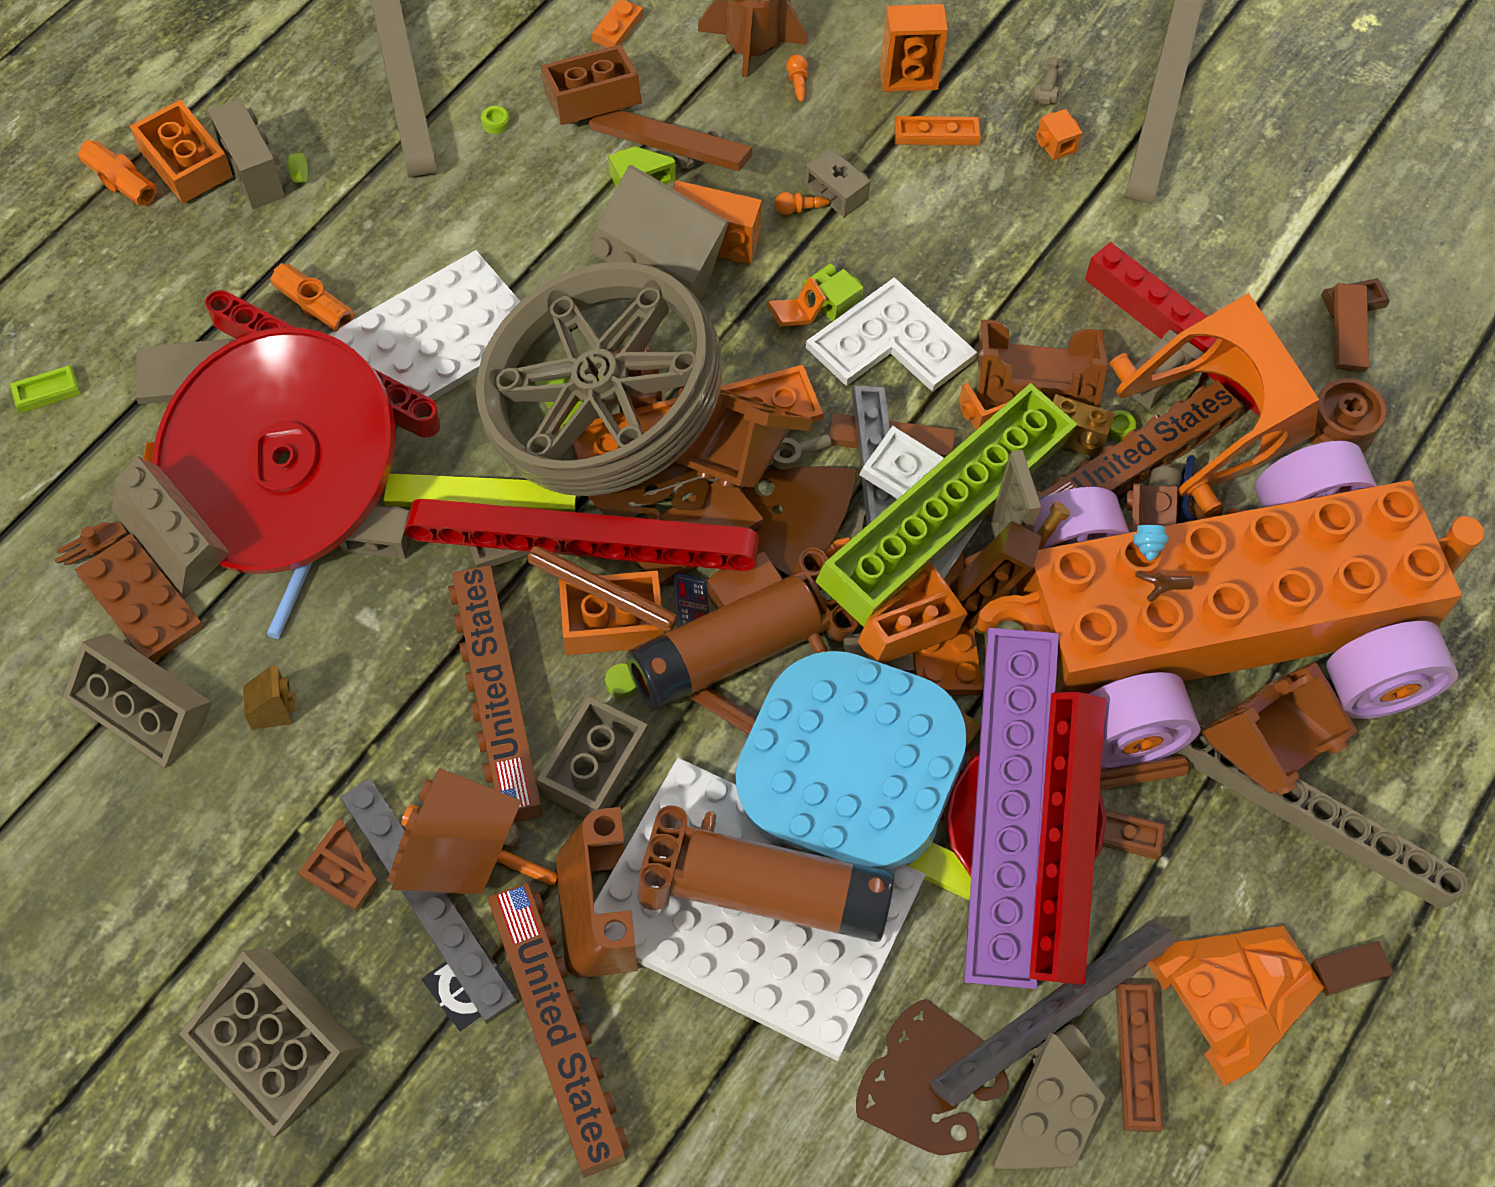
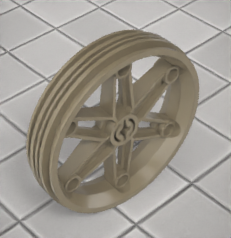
M604 262L581 267L546 282L530 293L510 311L492 335L482 356L477 375L476 399L481 422L490 442L508 465L519 475L540 487L553 492L574 496H595L621 491L640 484L666 469L699 437L715 409L722 383L721 347L717 332L700 301L687 287L671 275L657 268L633 262ZM635 300L599 340L580 313L609 302ZM669 309L679 315L688 325L693 341V352L687 350L681 352H644L661 321L667 316ZM639 320H643L636 329V331L633 333L631 338L628 340L624 348L621 350V352L616 354L615 351L626 339V337L636 326ZM556 327L568 358L520 367L539 341ZM578 327L592 347V350L586 351L582 355L579 354L570 332ZM669 368L668 373L627 377L631 371ZM571 377L570 381L566 384L530 386L531 382ZM685 386L669 411L644 433L630 397ZM617 399L629 425L621 430L605 406ZM581 400L583 403L576 410L573 416L569 419V421L559 432V434L555 436V433L560 428V426L567 418L569 413L572 411L574 406L577 404L578 401ZM508 402H554L535 435L528 441L527 447L522 445L516 439L510 425ZM598 415L620 447L591 458L560 460L561 456Z

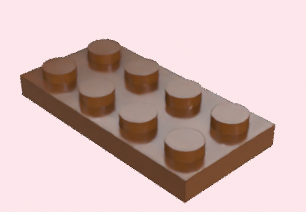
M132 534L127 535L74 569L134 649L152 662L204 629L199 618Z

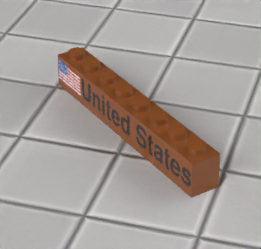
M1218 380L1208 387L1203 385L1186 401L1179 400L1173 404L1164 415L1160 416L1158 414L1152 417L1145 427L1139 431L1136 429L1130 431L1117 445L1113 446L1110 444L1106 446L1095 459L1091 461L1087 459L1081 462L1073 473L1068 476H1059L1043 492L1041 490L1036 491L1038 499L1041 500L1058 492L1081 487L1105 488L1112 491L1119 498L1128 490L1133 489V484H1140L1150 478L1151 471L1161 465H1170L1235 423L1242 405Z
M491 565L453 572L454 585L448 586L452 605L458 604L460 611L459 614H454L457 634L464 633L465 642L459 643L463 663L470 662L471 672H466L465 676L468 691H475L477 701L471 702L474 721H481L483 732L477 733L480 752H487L489 762L483 763L486 783H493L496 791L522 800L514 818L515 823L543 817Z
M525 883L487 897L583 1178L626 1162L624 1150L630 1147L623 1127L615 1129L611 1115L617 1113L610 1091L603 1093L598 1080L605 1077L598 1057L591 1059L586 1046L592 1044V1040L586 1023L578 1025L574 1012L580 1010L574 990L566 991L562 980L568 977V973L562 956L555 958L551 946L557 943L550 923L543 926L539 914L545 912L539 892L532 894L529 884Z

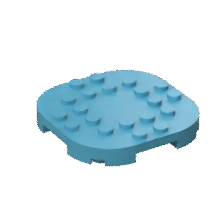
M828 651L804 657L784 670L773 683L741 751L736 768V788L741 805L752 826L766 839L779 846L784 843L810 854L886 871L906 863L909 865L918 859L934 840L937 833V825L960 770H963L967 754L964 719L952 697L940 686L923 677L848 652Z

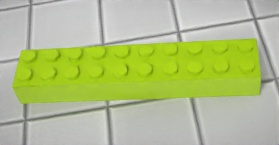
M1030 383L824 563L815 582L864 627L867 619L893 596L896 597L911 580L918 578L926 567L931 563L934 564L994 509L1011 451L1023 450L1030 474L1032 475L1065 445L1078 424Z

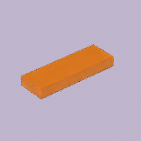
M895 116L894 119L895 144L980 145L979 117Z

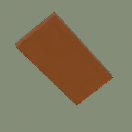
M719 479L709 485L704 505L700 509L690 511L672 507L662 513L659 520L744 527L752 530L764 524L761 515L738 487L721 485L718 483ZM696 495L690 496L684 502L691 503L695 501ZM636 562L643 572L658 571L660 588L673 581L674 574L682 575L694 568L691 566Z

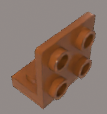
M1133 484V491L1128 490L1127 510L1132 511V523H1127L1129 532H1136L1139 525L1168 526L1177 524L1178 486H1144L1142 484Z

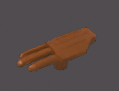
M103 522L95 527L87 526L82 529L80 538L60 547L57 553L61 554L80 544L83 545L57 557L55 562H64V565L74 564L109 548L128 534L121 522Z

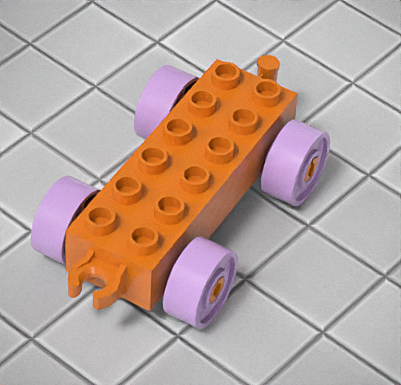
M1330 441L1311 445L1297 450L1272 464L1261 474L1255 485V491L1262 508L1165 526V534L1169 535V541L1165 549L1160 551L1159 555L1151 561H1148L1146 556L1140 552L1139 547L1134 544V534H1137V531L1129 532L1117 496L1112 491L1100 487L1074 488L1039 500L1041 510L1033 531L1037 533L1051 513L1050 507L1054 502L1065 505L1071 514L1067 520L1060 522L1043 548L1037 551L1034 567L1019 581L1018 595L1004 596L990 601L980 611L976 624L977 628L983 632H987L988 628H995L1001 622L1013 621L1021 625L1024 631L1059 633L1055 693L1081 692L1106 698L1101 769L1165 758L1186 747L1198 736L1200 726L1184 681L1334 651L1336 652L1327 661L1326 668L1344 711H1346L1350 718L1354 719L1383 717L1425 703L1443 693L1457 680L1458 671L1438 626L1462 596L1453 575L1471 551L1483 540L1484 529L1482 525L1474 518L1461 516L1453 521V525L1443 538L1437 539L1412 481L1407 480L1377 486L1360 447L1348 441ZM1137 571L1153 575L1156 572H1160L1163 575L1192 576L1194 584L1191 590H1169L1159 594L1150 602L1147 596L1154 590V584L1135 577Z

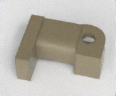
M1169 330L1135 365L1136 370L1177 334ZM1187 342L1151 375L1189 364L1204 353ZM1206 372L1192 373L1188 377L1198 383L1205 376ZM1167 384L1131 396L1150 410L1163 396Z

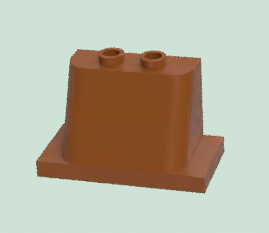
M685 386L679 388L678 397L682 393ZM720 389L715 409L707 425L695 442L675 462L698 470L697 476L707 479L719 478L718 483L724 486L737 488V485L756 487L789 430L810 431L813 419Z

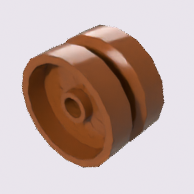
M1345 378L1330 382L1321 390L1318 396L1319 406L1315 435L1310 437L1313 445L1330 441H1348L1358 445L1363 453L1370 447L1375 435L1384 423L1387 414L1385 402L1379 392L1368 383L1357 379Z

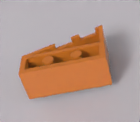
M931 563L918 578L911 580L903 591L896 597L893 596L867 619L858 643L869 659L885 664L955 637L968 613Z

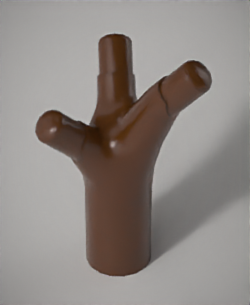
M1137 571L1135 577L1154 584V590L1147 596L1150 602L1159 594L1169 590H1191L1194 584L1192 576L1163 575L1160 572H1156L1153 575Z

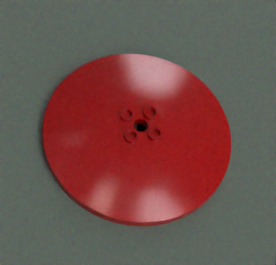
M282 327L262 330L224 345L202 361L186 377L170 400L161 419L156 434L152 463L163 470L230 552L218 566L250 574L288 571L309 564L337 548L360 527L371 513L384 490L393 464L396 439L394 413L386 388L378 374L362 356L341 340L328 334L305 328ZM284 451H290L288 461L284 464H279V456Z

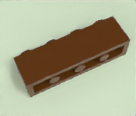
M1011 521L950 584L949 588L968 613L962 623L963 626L969 629L977 623L980 611L990 601L1005 596L1034 567L1041 535Z

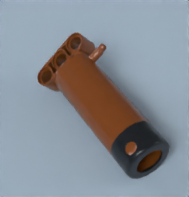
M807 548L801 553L794 565L793 575L627 651L626 661L631 678L647 706L654 711L659 710L807 639L815 654L828 652L820 636L822 632H825L827 637L835 642H842L844 638H849L859 622L834 599H824L819 590L824 589L815 582L824 563L828 560L826 554L818 548ZM804 562L814 564L817 571L813 572L806 569ZM835 618L845 620L848 628L839 627L836 624Z
M669 805L658 811L639 875L637 899L644 908L648 910L662 909L668 904L670 896L869 941L880 942L882 940L894 886L895 875L893 872L715 833L716 814L712 811H708L705 814L700 829L687 826L688 816L678 806Z

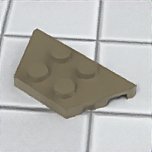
M1049 1032L991 1162L992 1166L997 1169L1075 1167L1106 1098L1059 1037L1052 1032Z

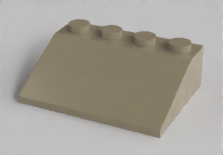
M630 165L627 167L596 226L589 252L606 262H633L657 268L678 280L700 301L704 298L729 222Z
M268 948L243 951L179 1034L274 1137L283 1132L344 1072L363 1047Z

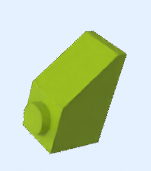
M636 146L608 155L609 175L616 187L630 165L663 184L676 181L675 161L672 157Z

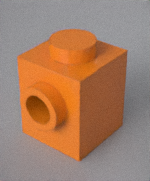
M1066 109L1041 117L1036 137L1039 145L1045 148L1054 161L1078 152L1083 132L1080 130L1077 120L1072 118Z

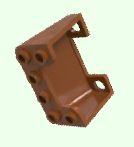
M439 768L433 781L425 780L418 797L424 803L420 810L413 808L409 816L387 881L393 883L391 890L482 895L522 800Z
M620 807L598 809L589 813L556 855L564 959L567 970L576 977L586 978L638 971L632 910L595 914L594 912L595 898L592 874L613 871L625 850ZM609 923H622L626 929L624 937L617 941L608 939L604 934V930Z

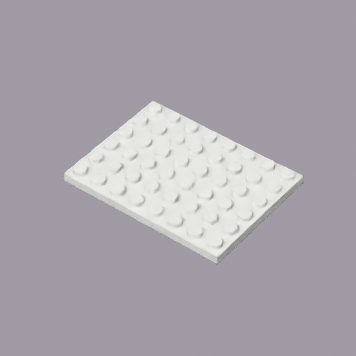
M677 758L594 903L595 914L632 910L637 963L839 1061L926 874L905 864L889 870L894 873L895 879L887 922L880 942L670 896V900L664 908L648 910L637 899L639 875L656 815L665 806L673 805L682 808L688 816V827L700 829L705 814L708 811H712L716 814L715 833L805 852L784 843L779 846L762 836L748 820L741 805L736 784ZM611 922L604 930L605 936L612 941L620 940L626 933L625 926L620 922Z

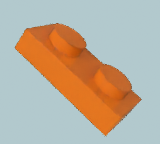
M617 0L592 32V41L607 48L622 44L643 17V7L626 0Z

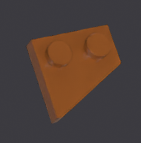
M339 818L298 872L300 878L355 912L360 910L378 885L375 876L363 858L346 825Z

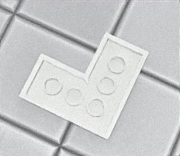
M896 278L888 281L806 341V349L846 386L889 354H892L933 392L976 360L977 351Z
M892 426L863 466L859 475L898 499L944 458ZM982 520L933 564L943 580Z

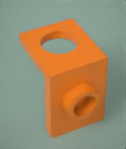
M808 278L797 299L772 300L768 302L767 307L779 326L810 325L826 301V296L815 280ZM811 290L816 298L813 307L808 303V294Z
M969 383L962 385L959 398L961 411L965 419L970 420L976 430L1007 404L1004 403L985 411Z

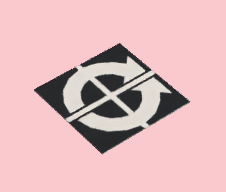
M476 938L477 942L479 943V945L481 946V948L483 949V951L485 952V954L487 955V957L499 973L500 977L502 978L510 992L513 993L514 991H516V989L508 980V978L504 975V973L501 971V969L498 967L495 961L491 958V956L488 954V952ZM446 961L421 979L460 1032L481 1017Z

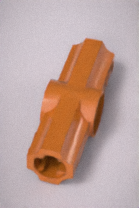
M88 139L81 144V149L77 154L80 161L97 173L100 180L112 192L119 190L138 206L145 205L147 207L154 201L155 194L158 192L155 184L140 174L125 155L121 153L115 155L97 140L90 141Z
M281 263L274 269V273L270 278L271 284L300 305L302 312L306 316L316 317L336 332L355 317L354 311L327 292L320 280L308 278L289 263Z

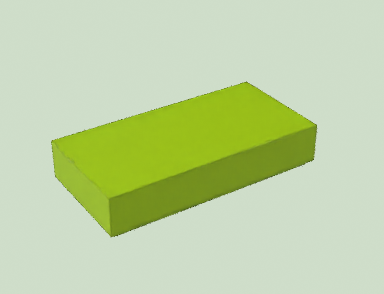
M71 365L9 383L19 414L81 395Z

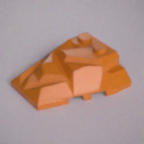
M1284 926L1178 941L1168 947L1161 956L1147 963L1164 991L1174 987L1208 1041L1211 1048L1204 1055L1224 1087L1255 1070L1293 1023L1324 989V985Z

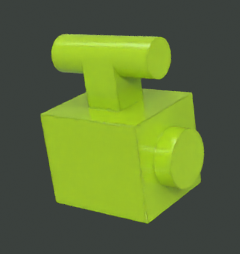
M831 263L809 277L815 280L826 296V301L820 310L832 322L862 301L864 287L861 282L844 269L836 273V269ZM806 279L805 281L802 282V286H803V287H804V285L806 284V282H807L808 279Z

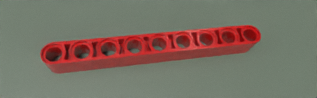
M224 290L211 292L205 299V306L213 326L235 339L267 329L296 328ZM375 370L390 398L395 424L419 437L429 438L436 435L441 425L436 403L431 398Z

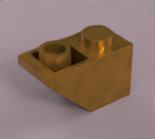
M277 665L270 666L243 685L244 715L251 730L292 724V712L297 711L296 695L294 691L290 690L288 677L282 676Z

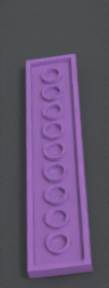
M988 628L964 970L965 983L1037 989V980L1029 979L1050 704L1051 693H1055L1059 633Z

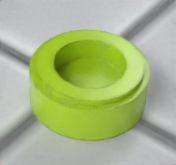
M490 106L484 109L481 113L483 129L490 134L505 132L510 126L508 111L501 106Z
M293 153L288 157V171L294 183L307 182L308 167L303 153Z
M1116 410L1113 411L1115 415L1108 437L1114 441L1121 442L1126 434L1136 429V420L1129 412Z
M619 663L608 669L605 675V684L607 691L612 696L627 698L637 691L627 664Z

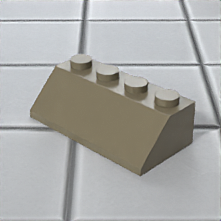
M137 457L115 479L112 511L179 595L185 599L230 552L159 466Z
M111 633L82 641L63 696L65 700L163 767L170 766L202 729L212 702Z

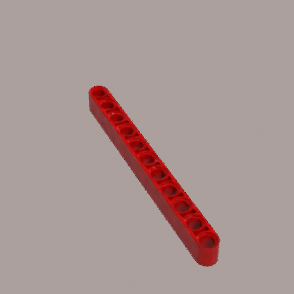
M416 499L412 502L404 531L409 538L420 542L528 552L534 546H540L554 554L734 571H748L755 567L759 543L758 533L744 527L433 499Z

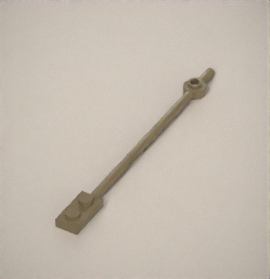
M828 434L800 443L792 438L785 437L768 466L774 465L782 470L795 468L801 461V455L831 446L830 437ZM787 455L789 456V458H783L781 456ZM698 476L683 482H677L674 485L662 489H655L646 492L645 495H653L656 494L658 491L674 487L672 493L668 497L671 498L674 497L677 489L681 487L682 484L703 477ZM719 478L707 479L708 484H712ZM634 502L628 503L629 507L647 506L646 504H636ZM598 508L584 512L604 515ZM468 546L476 568L488 565L494 567L529 555L528 551Z

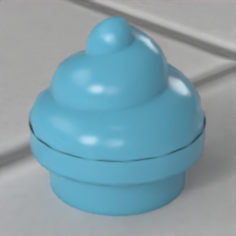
M1139 525L1137 527V534H1134L1133 539L1134 544L1139 547L1140 552L1146 556L1148 561L1155 559L1159 552L1165 549L1169 541V535L1165 534L1166 527L1160 525Z

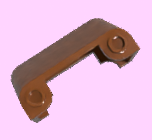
M981 319L978 348L977 398L984 408L991 409L1009 402L1030 383L1052 402L1056 394L1094 407H1100L1108 367L1102 330L1081 329L1071 336L1068 349L1009 344V330L1005 324L999 321Z
M1316 661L1266 684L1201 730L1208 744L1268 793L1276 791L1278 796L1297 787L1295 781L1300 777L1297 772L1322 752L1329 750L1331 754H1335L1349 746L1347 740L1358 732Z

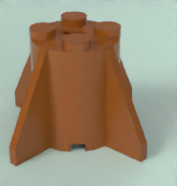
M713 0L698 21L699 32L726 35L728 45L730 42L734 46V51L743 55L742 77H748L751 56L764 55L765 50L771 47L773 50L777 46L778 41L805 45L807 43V31L789 0Z

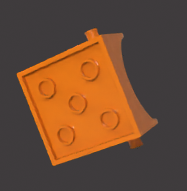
M1249 293L1176 335L1138 370L1130 361L1127 353L1118 355L1109 363L1122 382L1116 390L1120 398L1183 379L1192 373L1206 372L1222 375L1235 381L1255 401L1260 412V418L1254 429L1241 437L1178 489L1182 497L1188 495L1194 497L1204 516L1217 511L1222 506V503L1219 502L1211 487L1245 475L1315 435L1319 398ZM1210 336L1218 338L1201 357L1191 363L1151 375L1194 337ZM1262 437L1259 451L1254 459L1217 472L1253 442Z

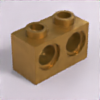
M1055 394L1053 403L1078 424L1062 447L1095 458L1098 457L1105 445L1115 413Z

